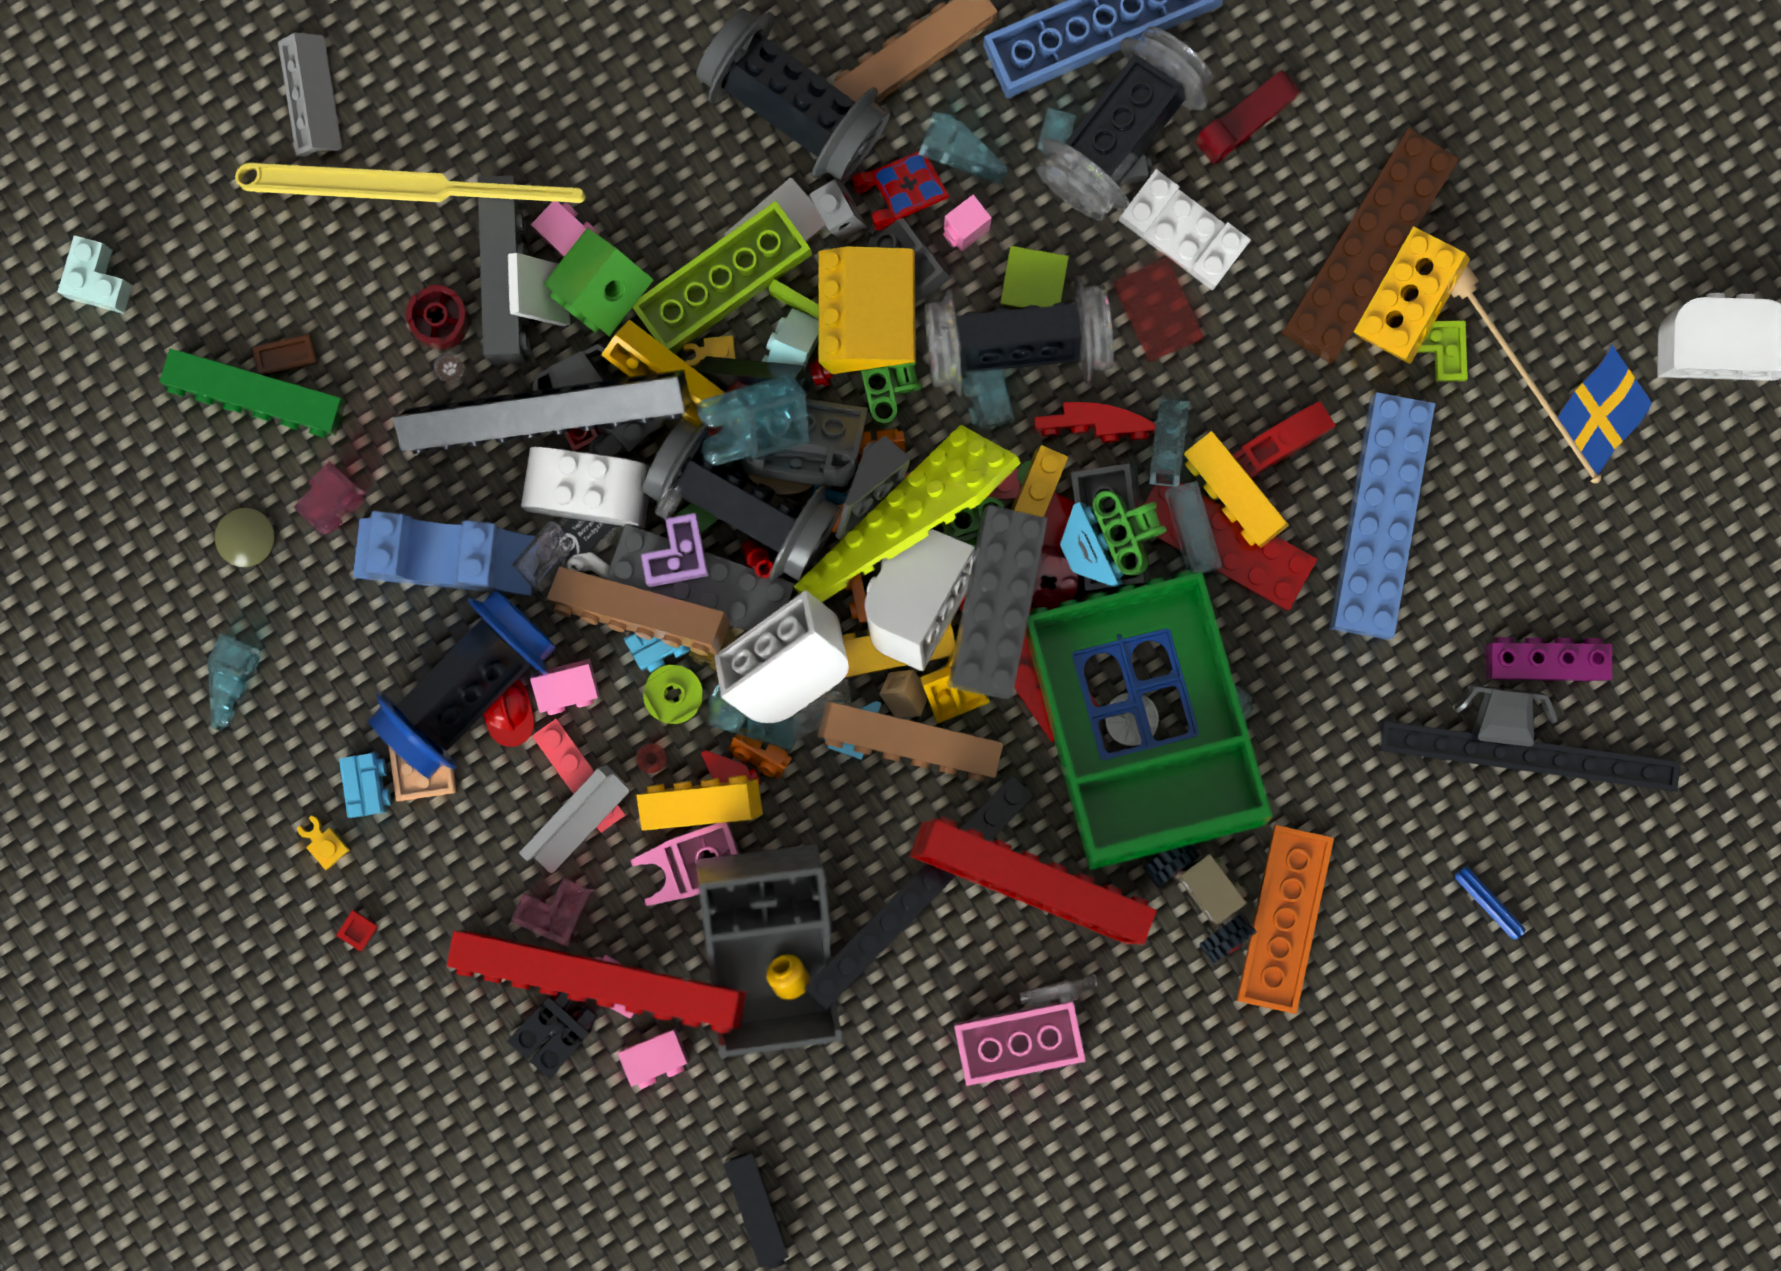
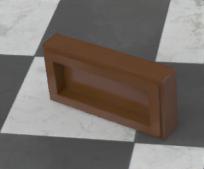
M310 333L252 347L257 372L260 375L267 376L318 364L313 338Z

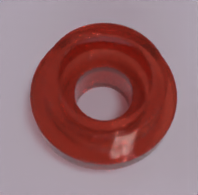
M651 743L639 749L636 760L639 768L644 772L657 773L665 766L667 757L661 746ZM649 753L657 755L656 763L649 764L646 757Z

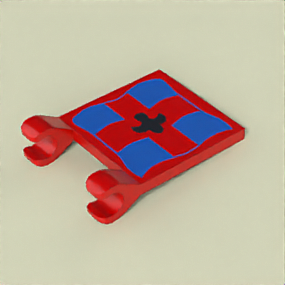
M924 149L871 172L858 173L852 177L853 188L857 194L866 192L876 184L889 208L875 211L872 214L873 225L877 231L884 230L896 220L949 198Z

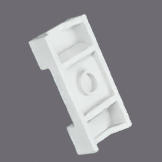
M1156 169L1122 213L1119 221L1213 291L1251 239L1228 222L1225 224L1180 191V186Z

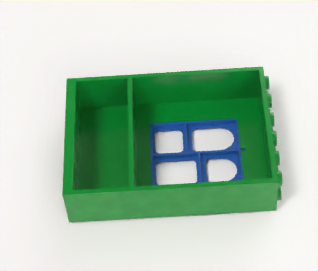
M1193 570L1183 571L1176 574L1175 579L1167 581L1163 577L1155 578L1148 581L1147 586L1135 588V585H1128L1117 590L1118 593L1107 596L1105 592L1096 593L1089 596L1088 601L1077 603L1076 600H1069L1060 603V608L1048 610L1047 607L1034 609L1030 611L1025 634L1089 870L1265 826L1272 817L1202 572L1194 573ZM1145 641L1160 643L1168 653L1172 672L1168 675L1144 681L1138 680L1132 664V653L1138 644ZM1097 653H1106L1117 659L1128 692L1127 700L1102 707H1095L1092 704L1084 675L1086 661L1091 656ZM1174 686L1179 691L1189 731L1184 735L1157 741L1152 736L1142 696L1147 692ZM1124 713H1132L1135 717L1141 744L1130 749L1108 753L1102 741L1098 726L1099 721Z

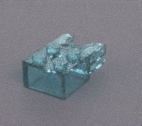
M792 374L707 398L698 405V416L701 421L709 427L724 426L717 434L706 438L703 442V457L711 464H723L750 455L754 459L809 442L805 392Z

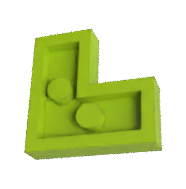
M1435 321L1417 352L1435 353L1436 382L1466 381L1468 379L1466 321Z

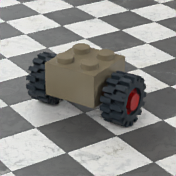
M1192 844L1161 852L1143 869L1157 888L1175 876L1212 924L1213 929H1218V931L1199 944L1213 964L1243 945L1244 941L1257 932L1243 912L1222 926V921L1247 904L1243 899L1247 894L1237 881L1231 883L1225 875L1229 870L1219 857L1213 859L1209 854L1185 872L1183 869L1201 856Z

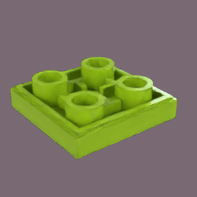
M1010 246L1000 305L1023 309L1029 305L1048 307L1061 302L1069 256Z

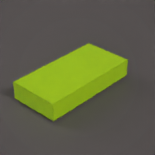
M773 279L769 286L771 296L800 312L819 319V304Z

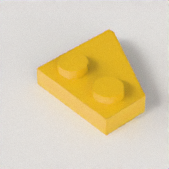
M948 666L920 677L937 724L990 703L987 695L947 687L951 668Z

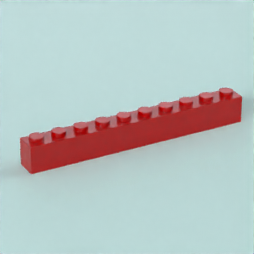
M466 930L453 931L446 966L457 969L456 974L474 977V973L484 975V980L489 982L502 983V979L512 981V986L516 988L530 989V985L540 987V993L548 995H558V991L569 993L568 999L586 1002V998H592L597 1000L596 1005L614 1008L615 1004L625 1006V1011L630 1013L643 1014V1010L654 1012L653 1017L657 1019L671 1020L673 1016L683 1018L682 1024L700 1027L701 1023L712 1025L711 1030L721 1033H729L730 1029L740 1028L747 991Z

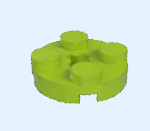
M665 665L656 669L649 676L644 688V704L654 718L666 724H681L693 718L703 704V687L699 678L691 670L678 665ZM671 686L675 690L680 688L682 692L678 696L680 700L676 703L673 700L667 701L665 698L669 693L667 689Z

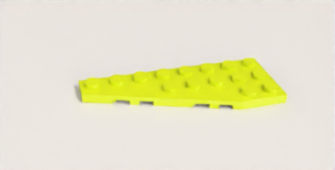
M960 425L828 552L822 560L805 574L794 586L799 594L807 590L820 602H823L847 587L846 583L849 582V579L861 572L864 575L874 570L872 565L885 557L890 560L929 536L928 532H930L931 528L943 521L947 525L956 519L954 514L967 506L971 510L979 505L1021 464L1020 460L1012 452Z

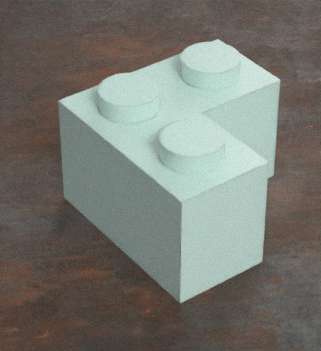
M74 235L57 291L59 294L67 299L124 314L132 285L124 279L106 275L112 249L101 242Z
M792 308L787 318L781 317L775 333L772 332L766 349L770 350L769 356L765 355L762 361L804 365L806 369L808 360L819 341V319Z

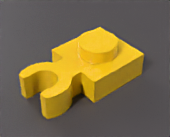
M733 335L703 338L704 347H699L693 343L683 346L684 351H694L696 353V357L693 360L685 361L691 367L698 366L706 356L736 359Z
M310 816L309 820L314 825L313 830L307 832L303 826H298L297 831L302 837L311 839L312 843L306 848L321 866L328 870L347 854L350 849L332 828H328L323 832L321 830V821L316 816Z

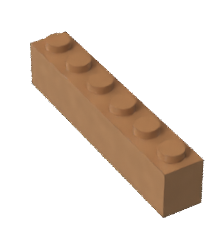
M952 0L948 4L942 2L931 10V16L923 21L918 19L911 23L906 29L908 32L901 37L893 36L882 45L883 49L875 55L871 52L864 56L858 62L859 66L851 72L847 69L837 75L833 86L848 95L855 102L870 88L875 87L878 89L877 104L997 20L998 11L990 0Z
M559 567L547 596V600L554 608L553 611L565 617H570L571 614L580 616L583 621L593 625H597L598 622L608 624L609 628L618 632L630 630L646 640H652L655 637L662 639L665 644L675 648H679L680 645L687 646L693 652L707 656L708 653L719 654L730 625V621L722 611Z
M828 701L825 702L818 737L826 738V745L843 748V743L855 745V752L871 755L872 749L882 751V758L900 762V758L903 756L912 759L911 765L928 768L929 763L940 765L939 771L957 775L958 770L967 771V778L985 782L986 776L996 777L1003 747L1001 742Z

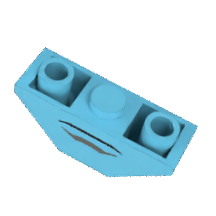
M1081 502L1074 504L1060 544L1072 572L1111 586L1120 587L1124 585L1121 579L1124 573L1117 568L1115 561L1112 560L1108 552L1110 549L1103 533H1099L1095 524L1098 522L1094 509L1092 506L1087 507L1086 504Z

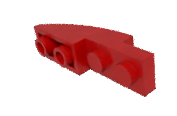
M1321 401L1248 442L1242 446L1241 450L1234 453L1233 457L1250 478L1253 479L1282 459H1287L1336 427V424Z
M1065 402L1061 406L1062 415L1035 417L1033 420L1034 433L1041 432L1042 437L1057 436L1060 430H1071V434H1082L1089 432L1088 428L1093 427L1094 439H1101L1102 443L1118 442L1119 437L1131 436V440L1148 439L1149 434H1153L1156 430L1155 423L1131 411L1111 405L1089 402Z

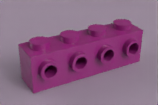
M1512 637L1495 638V643L1486 644V680H1612V644H1603L1602 638H1585L1584 644L1573 643V638H1554V643H1543V638H1525V643H1513Z

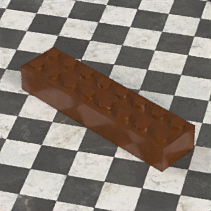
M1408 128L1280 334L1327 363L1331 364L1334 362L1362 318L1413 226L1418 227L1459 158Z

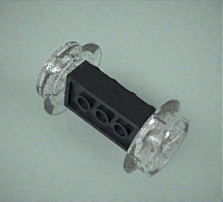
M1147 27L1139 39L1126 37L1120 42L1121 50L1129 62L1065 144L1052 138H1045L1042 142L1047 156L1037 167L1039 176L1065 202L1084 215L1098 221H1102L1112 208L1121 210L1128 208V198L1119 187V184L1180 106L1184 105L1194 110H1204L1208 104L1203 91L1212 81L1213 77L1207 65L1182 41L1156 27Z
M1076 275L1074 280V304L1059 302L1048 307L1029 305L1019 310L1000 308L990 313L971 311L957 316V328L951 289H947L942 302L924 304L933 387L951 385L958 397L962 395L961 373L1078 362L1080 360L1085 383H1090L1095 370L1113 368V334L1105 285L1086 287L1079 275Z

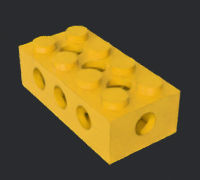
M1413 226L1355 328L1354 333L1363 340L1411 364L1469 263L1468 255ZM1434 264L1431 273L1428 275L1420 274L1421 268L1424 265ZM1418 290V297L1414 301L1407 302L1405 300L1409 291ZM1397 316H1403L1401 326L1391 328L1392 319Z

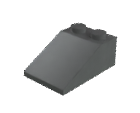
M883 436L876 443L871 441L862 451L863 456L845 501L836 532V537L839 540L855 528L905 478L911 458L886 436Z

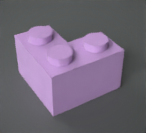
M696 513L666 519L671 549L641 554L646 584L649 587L709 576Z

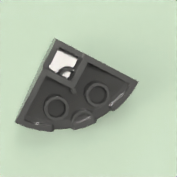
M905 217L896 220L881 231H877L874 225L870 228V239L866 247L911 248L915 251V304L952 278Z

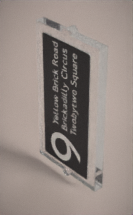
M563 517L542 540L556 553L557 559H562L568 564L569 558L573 555L592 552L596 555L624 526Z

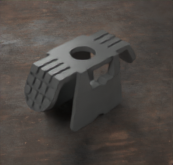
M597 344L550 366L547 370L534 376L533 391L545 389V382L550 379L553 388L607 380L592 359L602 354L605 348Z
M1470 684L1455 705V710L1460 712L1470 703L1477 692H1484L1472 733L1478 734V739L1481 741L1531 747L1534 744L1532 698L1540 699L1551 723L1557 722V717L1548 695L1541 692Z

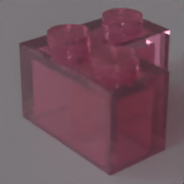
M329 461L308 482L313 488L293 508L319 533L325 535L327 532L333 533L342 524L341 518L348 511L353 512L364 501L362 496L366 492L340 467Z
M566 877L562 879L552 903L530 893H524L511 922L567 946L573 939L594 889Z

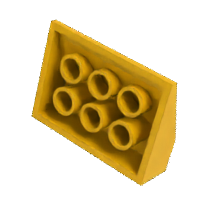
M849 246L819 251V363L831 374L916 362L915 251L911 248Z

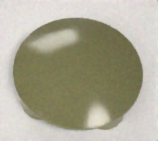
M239 508L229 512L221 519L215 532V544L219 554L228 563L238 567L250 568L261 563L270 554L276 540V533L269 519L261 512L251 508Z

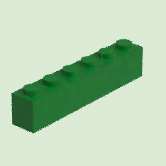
M169 348L159 383L168 387L166 391L168 393L181 397L185 396V392L196 395V401L208 405H213L214 401L224 403V409L240 414L242 409L252 411V417L267 422L270 421V417L281 420L280 425L294 430H298L299 425L310 428V434L326 438L327 434L337 435L346 405L343 399L171 348Z

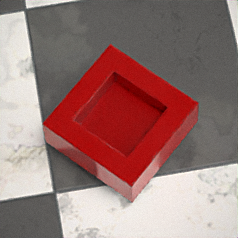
M352 910L336 936L362 952L379 928V925L356 910Z

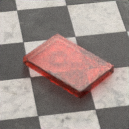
M1168 258L1113 282L1149 363L1203 340L1204 336Z

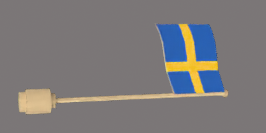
M1467 264L1451 292L1452 296L1455 298L1460 295L1462 299L1468 296L1592 477L1590 481L1592 483L1600 482L1601 474L1599 473L1614 450L1641 423L1652 404L1651 400L1611 344L1598 367L1575 389L1557 416L1474 296L1473 292L1477 290L1474 284L1479 280Z

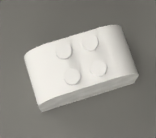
M1724 293L1706 294V297L1696 298L1687 302L1667 315L1660 325L1658 332V377L1773 381L1780 379L1781 304L1770 299H1755L1754 294H1738L1736 298H1725Z
M531 447L521 508L530 513L619 526L628 524L639 529H645L650 496L643 493L642 488L650 467L644 463L627 459L553 448Z
M930 529V532H928L929 536L892 559L883 558L881 571L877 577L874 576L870 580L867 587L868 594L865 599L869 634L874 647L882 654L920 671H924L966 596L975 553L974 546L933 529Z
M807 590L719 651L718 655H714L721 697L750 719L761 723L783 721L802 708H805L812 701L840 683L846 676L849 666L838 617Z

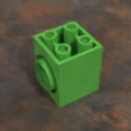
M587 227L543 284L552 290L549 296L587 327L595 333L601 329L610 336L653 282V279L617 248Z

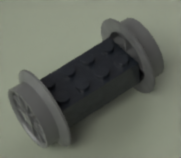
M745 8L738 10L712 40L696 72V77L710 87L709 102L715 104L728 93L818 157L812 171L814 178H818L828 172L840 182H844L869 154L890 118V113L876 104L878 89L875 87L870 88L855 102L848 95L842 93L824 78L768 39L774 23V14L767 12L757 18Z
M682 419L663 443L643 484L642 492L658 501L657 508L665 494L671 490L666 503L657 511V515H665L679 496L778 551L779 554L772 567L770 579L774 580L781 574L786 573L800 581L807 574L821 552L841 512L839 506L826 500V485L822 484L815 491L802 511L800 510L802 506L789 498L782 500L774 495L776 491L762 483L758 486L748 480L749 476L746 473L735 468L731 471L722 466L724 462L718 457L711 454L704 455L714 430L713 421L709 420L701 427H697Z

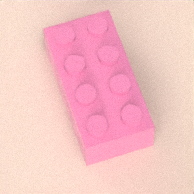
M1071 999L954 1023L966 1086L1085 1062L1074 1003Z

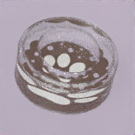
M447 352L441 354L435 360L434 372L441 381L455 383L464 375L465 365L458 355Z
M670 488L661 499L656 509V514L664 519H668L677 508L682 498L681 493Z

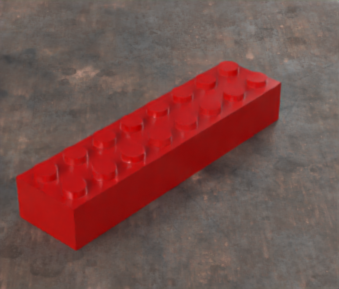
M940 817L939 820L933 818L932 821L921 823L909 857L1124 944H1145L1157 912L1156 909L1148 907L1149 901L1137 896H1132V898L1122 896V890L1110 885H1105L1104 887L1095 885V879L1079 873L1077 876L1066 873L1067 868L1057 863L1050 862V865L1039 862L1040 857L1033 853L1011 851L1012 845L1006 842L984 840L985 834L969 828L967 831L957 829V823L952 820Z

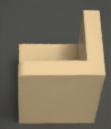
M914 670L889 672L879 694L896 718L921 716L928 700L922 682Z

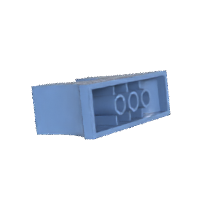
M372 511L371 518H360L353 577L493 592L496 589L504 594L532 596L538 537L507 531L490 523L463 521L461 525L442 524L412 519L403 514Z

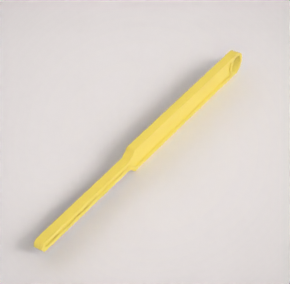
M246 163L239 167L235 175L237 184L245 191L427 202H442L450 195L575 203L583 202L586 197L580 188L449 181L442 173ZM250 170H256V179L250 184H243L242 180L245 173Z

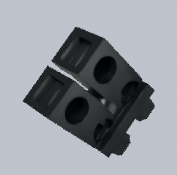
M560 991L558 995L548 997L507 1040L511 1046L528 1059L549 1037L550 1040L530 1061L549 1080L556 1075L564 1063L591 1033L589 1029L598 1017L587 1006L574 1017L567 1009L575 1000L568 999L569 993Z

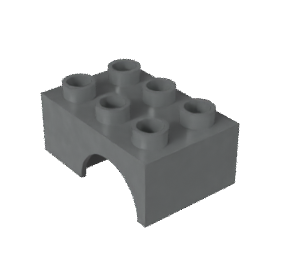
M817 844L696 860L711 984L747 991L740 1028L730 1029L729 1033L717 1032L720 1058L842 1041L836 1000L824 1010L806 991L796 999H781L775 994L766 979V971L769 964L781 955L789 954L798 957L808 971L810 981L831 961L829 943L831 934L824 872Z

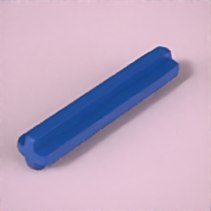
M1463 867L1456 873L1455 879L1512 939L1517 940L1525 933V927L1468 867Z

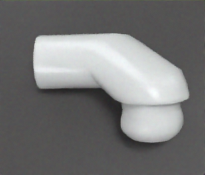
M592 552L573 555L569 558L567 569L581 573L593 571L603 579L606 578L610 568L607 563Z

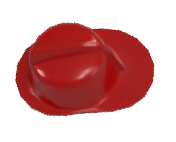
M518 679L484 713L487 729L491 737L498 744L506 747L521 745L528 740L534 729V716L525 686Z

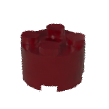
M430 285L428 288L422 289L411 297L406 307V321L409 324L410 330L423 344L433 349L454 348L465 338L470 328V314L467 305L454 290L443 285ZM440 312H442L444 315L443 320H439L436 323L432 319L433 316H439Z
M1047 544L1042 545L1031 600L1032 607H1047L1048 610L1060 608V603L1072 600L1075 597L1078 589L1079 575L1072 572L1062 548L1047 546ZM1046 574L1048 577L1054 575V580H1045L1044 575Z

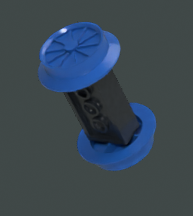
M496 589L483 602L471 598L468 599L470 605L483 619L446 654L399 704H396L381 692L376 693L380 708L368 719L369 724L402 759L426 778H430L441 766L451 769L458 767L447 751L531 664L545 676L549 674L544 661L557 647L529 618Z

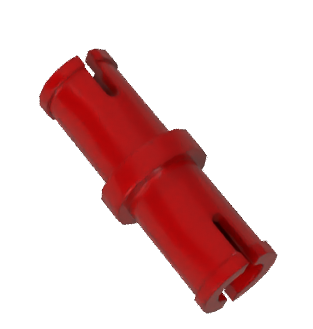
M754 540L746 541L742 545V553L745 556L748 567L754 569L758 577L761 575V578H768L773 567L769 554L764 548L760 547L757 541L755 543Z

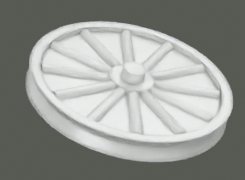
M1128 692L1117 696L1110 704L1127 700ZM1143 695L1142 700L1153 736L1158 727V711L1154 703ZM1132 713L1105 718L1107 731L1114 740L1128 746L1141 744L1135 717Z

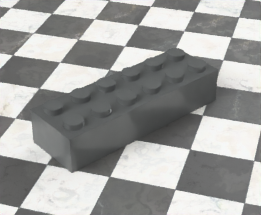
M514 175L478 177V183L522 185L518 184ZM478 197L483 355L492 365L527 363V355L532 354L531 337L527 336L526 326L531 325V319L510 314L508 254L520 253L529 256L528 249H525L523 238L528 237L527 220H524L522 209L527 208V200Z
M990 505L983 510L947 687L1006 700L1012 697L1048 518Z
M628 524L624 526L606 576V580L722 611L730 621L729 626L746 632L789 603L795 590L794 583L780 578L772 580L770 576L768 578H761V575L758 577L752 568L707 552L704 553L709 576L649 587L646 584L641 554L671 549L670 541L665 537Z

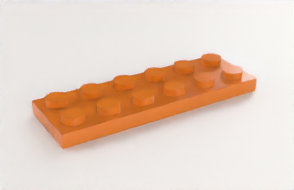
M1274 825L1253 920V927L1257 932L1249 939L1236 1001L1297 1014L1334 838Z

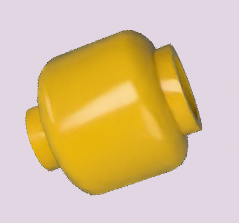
M786 954L777 957L769 964L766 971L768 983L775 994L781 999L791 1000L798 998L804 994L805 990L803 988L810 982L808 971L802 961L795 955Z

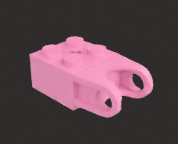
M729 822L716 823L671 839L630 860L633 867L640 864H656L665 873L666 882L664 887L652 897L644 899L645 905H654L700 894L696 860L705 856L704 851L710 850V854L715 853L716 857L740 854Z

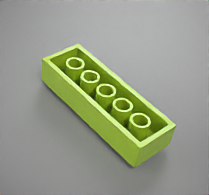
M775 200L641 296L632 308L652 336L671 352L676 353L685 344L693 341L767 288L773 279L778 280L812 255L811 248Z

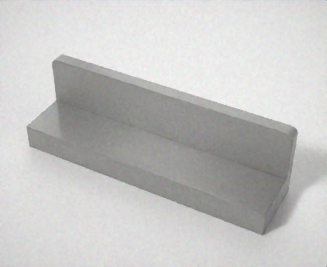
M292 33L278 41L296 156L306 157L318 150L338 151L342 148L324 36Z
M607 765L598 768L519 854L526 861L535 858L549 873H554L631 791L630 787Z

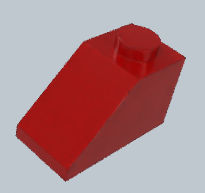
M707 750L701 752L711 777L719 778V783L729 782V777L746 775L747 780L758 779L759 786L762 785L755 768L749 770L745 764Z

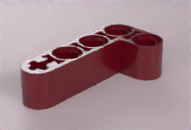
M1281 70L1222 119L1217 118L1199 133L1195 143L1212 164L1216 165L1291 104L1302 92L1288 75Z

